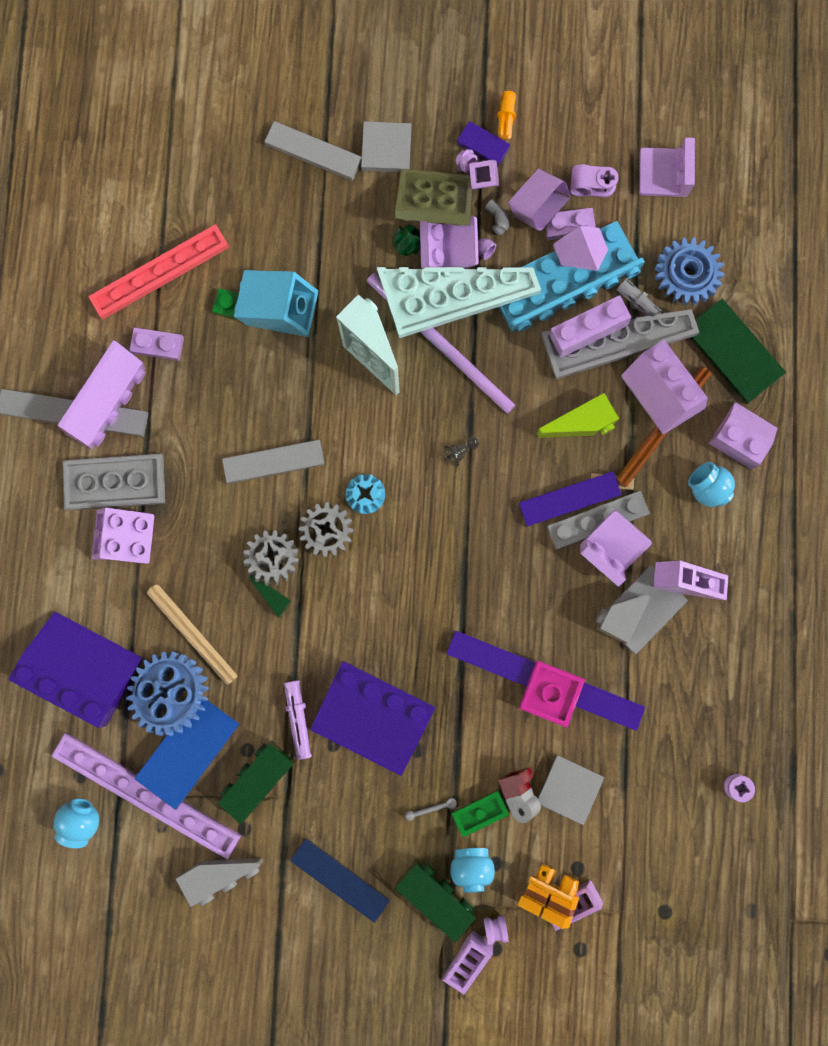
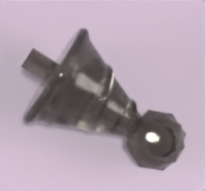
M472 436L467 439L466 444L445 445V462L449 461L454 467H458L469 449L475 450L478 448V439Z

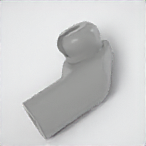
M490 200L485 210L495 217L496 223L492 226V230L498 235H503L505 230L509 228L508 213L495 201Z

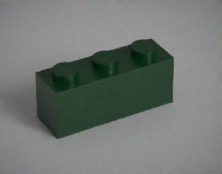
M274 742L269 743L268 746L263 743L254 753L257 757L251 765L246 763L237 773L240 777L234 785L229 783L219 794L223 798L217 804L239 824H242L296 762Z
M415 860L396 882L395 889L452 941L456 942L476 919L475 912L473 911L475 907L464 896L461 899L453 893L454 887L448 881L437 879L433 875L435 870L425 861L420 863L418 860Z

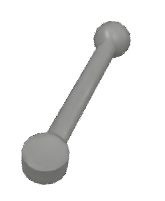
M449 798L442 804L415 812L407 811L405 819L412 821L416 816L443 808L453 809L456 807L457 802L454 798Z

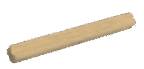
M159 585L152 586L147 591L148 596L222 681L227 685L232 683L237 678V674Z

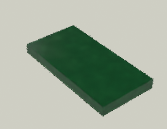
M723 298L695 320L699 334L690 337V339L746 405L787 373Z

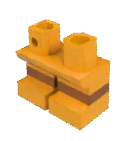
M542 864L536 876H530L527 890L524 896H521L517 906L538 917L541 916L542 919L561 929L569 928L580 898L576 895L579 881L564 875L559 887L552 883L557 870Z

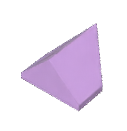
M579 226L553 244L561 267L567 266L598 271L608 251L600 228Z

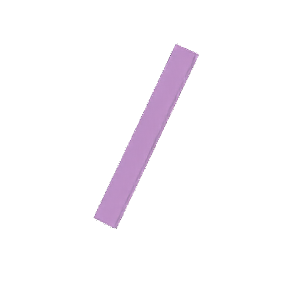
M64 733L51 755L58 761L227 860L242 836L185 801L181 803L177 810L173 809L135 780V777L138 775L137 773L68 733Z

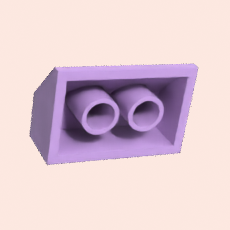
M665 340L643 352L621 375V378L662 435L706 408L708 397Z

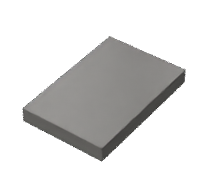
M652 565L612 604L614 605L643 595L651 597L629 642L623 643L633 654H637L688 601L680 593L654 588L655 568Z

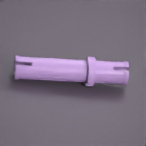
M300 680L283 683L287 699L285 709L289 711L296 755L295 760L312 757L304 715L306 705L302 702Z

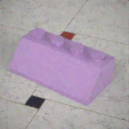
M113 340L57 426L67 436L93 450L95 445L98 447L105 438L104 429L108 424L112 426L117 420L119 413L116 410L118 407L128 403L132 396L131 389L135 383L140 384L146 374L143 362Z

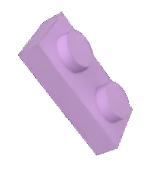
M593 208L557 212L545 226L547 240L561 239L579 226L596 227Z
M134 328L130 352L137 355L180 361L184 337L179 334Z

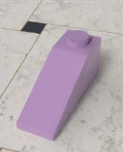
M683 561L656 562L654 588L710 599L727 600L728 575Z

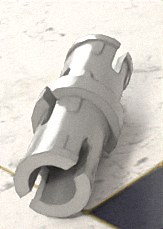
M628 278L616 289L632 304L631 307L633 309L637 308L644 316H655L663 312L647 297L648 294L645 291L642 293Z

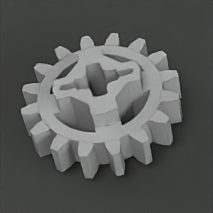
M328 502L325 503L322 509L316 504L315 512L308 509L309 517L301 518L305 526L299 527V531L305 532V535L301 536L300 540L308 541L305 548L309 550L314 547L313 554L316 556L320 551L323 552L324 558H327L328 552H332L334 556H337L338 548L343 551L346 550L343 545L344 542H352L348 534L354 533V530L348 528V525L353 522L351 519H344L348 513L346 510L339 513V505L337 504L333 509H330ZM327 514L326 518L324 519H315L320 515ZM337 518L342 522L343 532L338 530L335 525ZM329 524L335 534L326 533L323 536V532L319 527H327ZM310 528L316 531L317 537L315 542L311 538ZM335 539L338 541L332 546H326L327 542Z
M274 530L272 536H269L267 531H264L262 538L257 534L254 535L255 543L247 542L249 550H244L243 554L248 559L244 560V567H250L248 569L249 576L256 574V582H259L262 578L267 586L270 580H273L275 585H278L279 578L287 581V573H295L293 566L298 565V559L295 558L298 555V549H292L294 546L293 540L286 542L287 535L285 533L281 537H277L276 530ZM261 546H263V549L261 550V552L256 553V551H257ZM268 550L270 551V555H272V557L275 558L274 566L272 565L270 559L267 558ZM282 563H286V565L281 570H279L280 565Z

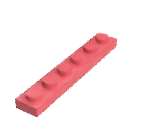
M215 224L88 297L99 316L105 319L225 251L229 246Z

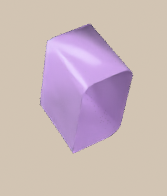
M538 168L508 203L516 219L540 231L570 199L559 192L569 197L571 196L565 181Z

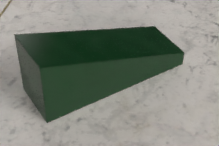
M250 575V581L278 618H281L292 601L269 585H265V582L262 580L256 582L255 576Z

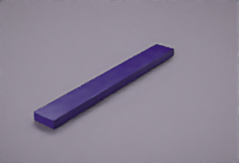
M455 631L446 653L449 656L524 686H527L535 665L533 661L458 631ZM585 682L576 703L578 708L635 731L638 729L646 708Z

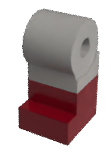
M530 767L510 772L499 779L508 807L514 819L520 823L530 821L541 809L540 802L534 796L529 780L534 777Z

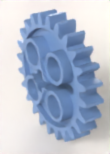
M173 651L171 655L162 652L161 658L154 654L152 655L153 662L144 660L145 668H136L139 676H131L130 678L135 684L134 686L127 687L128 690L133 691V695L126 697V700L133 701L128 710L136 711L132 719L140 720L138 726L146 728V732H155L156 735L163 736L164 733L173 736L174 730L178 733H183V725L191 728V718L195 720L200 719L196 714L197 710L205 711V708L200 704L201 701H208L207 697L202 696L203 692L209 690V687L202 685L207 680V677L199 675L203 669L198 666L195 667L197 662L192 659L188 660V656L184 654L179 656V653ZM174 670V677L169 681L168 675ZM153 686V687H154V692H153V694L149 697V696H148V691H149V689ZM187 690V698L182 701L181 695ZM164 706H166V715L162 717L161 710Z

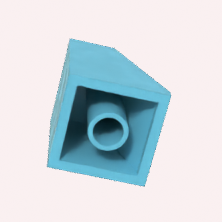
M244 270L234 317L247 326L309 337L318 290L295 272Z

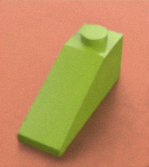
M605 393L539 428L536 434L539 438L594 436L599 432L605 435L615 429L614 424L619 420V417Z

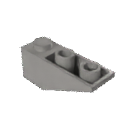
M263 859L204 860L181 873L176 878V881L190 907L197 903L201 907L213 900V894L217 891L222 890L225 893L237 885L236 880L244 876L246 879H249L260 871L258 867L263 863Z

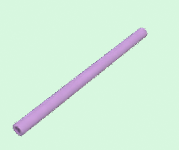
M372 273L368 277L367 283L387 300L380 277L376 273ZM434 328L421 331L435 347L507 414L516 406Z

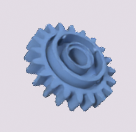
M684 237L680 241V245L673 241L670 245L671 248L666 246L663 254H660L657 261L659 264L656 265L654 270L660 273L656 275L655 280L663 281L658 289H667L665 297L671 294L674 295L673 303L677 302L679 298L682 299L683 306L687 304L689 299L693 306L698 303L699 299L704 303L708 296L712 297L716 293L715 289L721 286L722 283L719 280L724 276V273L718 270L724 266V263L716 262L720 254H711L714 246H710L708 249L704 248L705 240L700 245H697L696 238L693 237L688 244ZM684 268L691 269L694 275H688Z

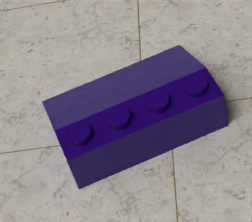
M54 612L22 654L8 680L91 725L101 728L107 726L127 687L132 681L130 679L131 676L135 675L136 668H139L143 657L58 612Z
M343 661L310 730L402 776L436 707Z

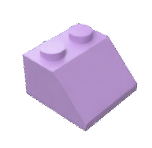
M735 402L709 444L751 470L759 466L773 445L778 428Z

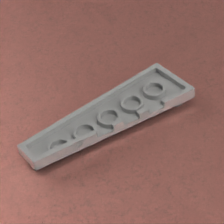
M692 309L657 314L655 316L637 317L630 320L628 326L560 358L550 338L551 330L541 332V336L555 379L557 380L643 353L663 340L667 344H671L699 334V329Z

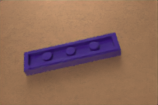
M612 471L520 502L519 507L526 527L618 497L622 494Z

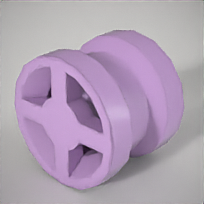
M732 774L724 781V791L728 797L738 802H747L753 798L755 786L750 778L740 774Z
M499 915L497 919L483 918L488 946L493 945L496 941L509 942L504 915Z

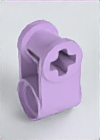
M575 165L572 167L570 193L580 197H609L615 191L619 178L618 173L612 167Z

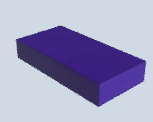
M470 121L457 140V145L466 150H473L474 154L483 160L497 161V167L510 148L509 143Z

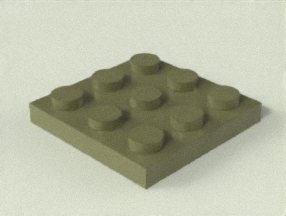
M401 169L395 219L427 221L428 223H448L455 226L469 225L472 200L470 175Z

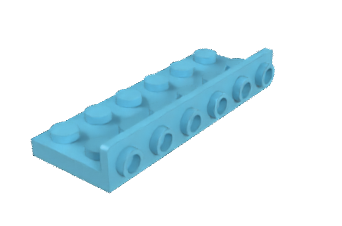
M618 221L600 229L608 251L598 271L567 266L561 267L555 251L521 267L534 268L541 293L498 307L511 333L519 330V332L525 331L532 326L533 322L539 319L545 321L551 318L555 311L561 308L563 311L568 310L576 304V301L582 298L588 300L594 297L598 290L604 287L606 290L616 286L620 279L625 277L631 279L641 272L640 269L645 261L643 258H637Z

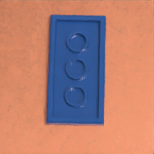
M201 701L200 705L205 708V711L197 710L196 714L200 719L195 720L191 718V728L183 725V733H178L174 730L173 736L167 735L135 777L137 782L175 810L178 809L240 725L209 701Z

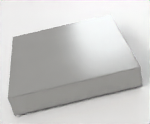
M364 122L362 171L401 172V169L410 170L412 124Z
M556 755L537 798L540 805L584 825L604 777Z

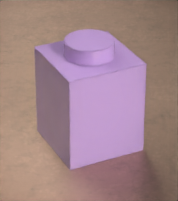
M488 160L469 163L472 189L499 186L497 161Z

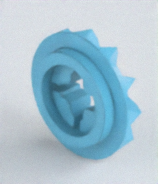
M360 474L351 479L346 488L347 503L358 513H373L384 503L385 488L376 477ZM360 486L361 488L367 490L368 488H371L373 486V488L370 491V496L373 501H371L370 499L368 500L367 498H363L357 501L361 496L358 487Z

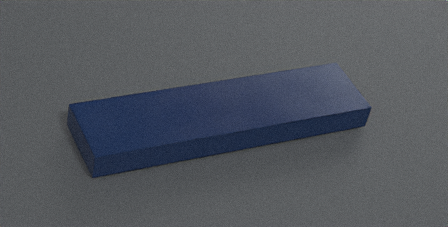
M307 838L290 860L374 923L390 901L387 896Z

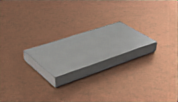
M162 454L62 461L64 510L66 511L165 504L164 459Z

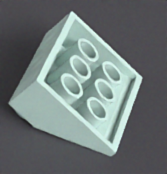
M357 295L336 317L343 347L397 396L400 392L398 366L378 315V308L370 299L366 298L364 300L360 295Z

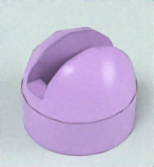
M481 238L478 240V255L482 259L487 260L494 253L496 243L488 238Z

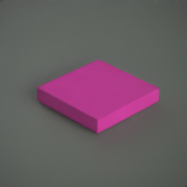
M536 660L519 709L567 728L585 679Z

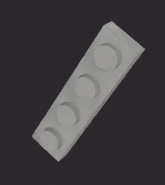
M641 491L547 526L555 549L558 550L586 539L613 510H617L629 522L649 515L650 512Z

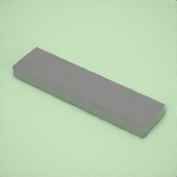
M275 121L265 139V146L350 181H353L362 162L361 156Z
M320 440L222 459L227 484L325 465Z

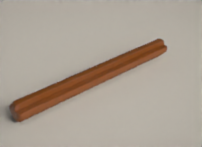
M701 366L693 375V379L700 388L710 377L711 371ZM657 426L654 427L617 476L616 481L620 486L625 488L629 485L667 433L662 435Z

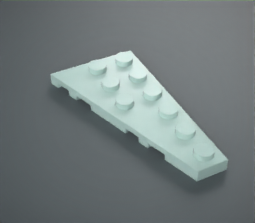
M377 267L399 338L541 293L534 268L503 267V269H487V267H477V269H464V267H425L424 269H408V267H399V269H386V267Z

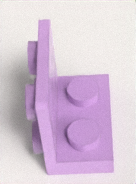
M685 138L682 145L677 147V149L641 148L639 194L641 196L688 197L695 185V138Z
M470 216L469 225L460 226L420 221L422 269L425 267L468 268L478 265L477 218L475 216Z
M112 508L98 509L91 559L149 563L154 515Z
M613 510L580 544V552L619 587L626 580L624 571L651 546L652 542L617 510Z

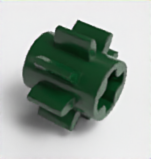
M407 225L404 228L399 226L393 234L395 237L393 239L395 250L403 256H410L412 253L416 255L421 249L420 231L412 225Z

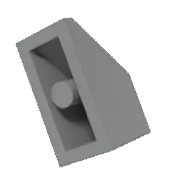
M643 595L608 606L607 609L602 608L596 619V622L599 623L596 629L622 643H628L651 597Z

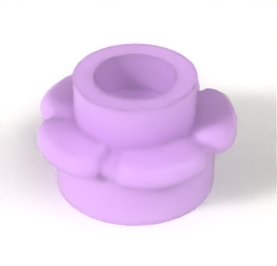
M471 149L461 151L456 157V166L460 172L469 173V163L477 162V156Z

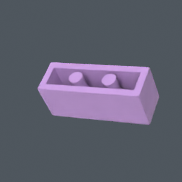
M619 295L551 328L550 338L560 358L628 326L631 315Z

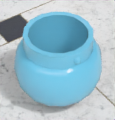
M706 462L699 466L688 480L693 496L703 506H724L734 496V477L727 469L722 466H716L713 462Z
M77 798L63 804L57 810L54 817V839L57 843L68 848H82L88 844L89 839L94 836L99 827V813L92 806V803L88 800Z
M467 848L455 850V859L451 863L450 870L453 882L457 886L463 887L464 893L484 892V886L490 885L495 875L494 864L491 858H489L488 849Z

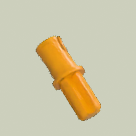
M512 91L501 93V105L497 118L499 119L498 136L502 140H509L511 138L512 124L516 119V113L514 112L516 94Z

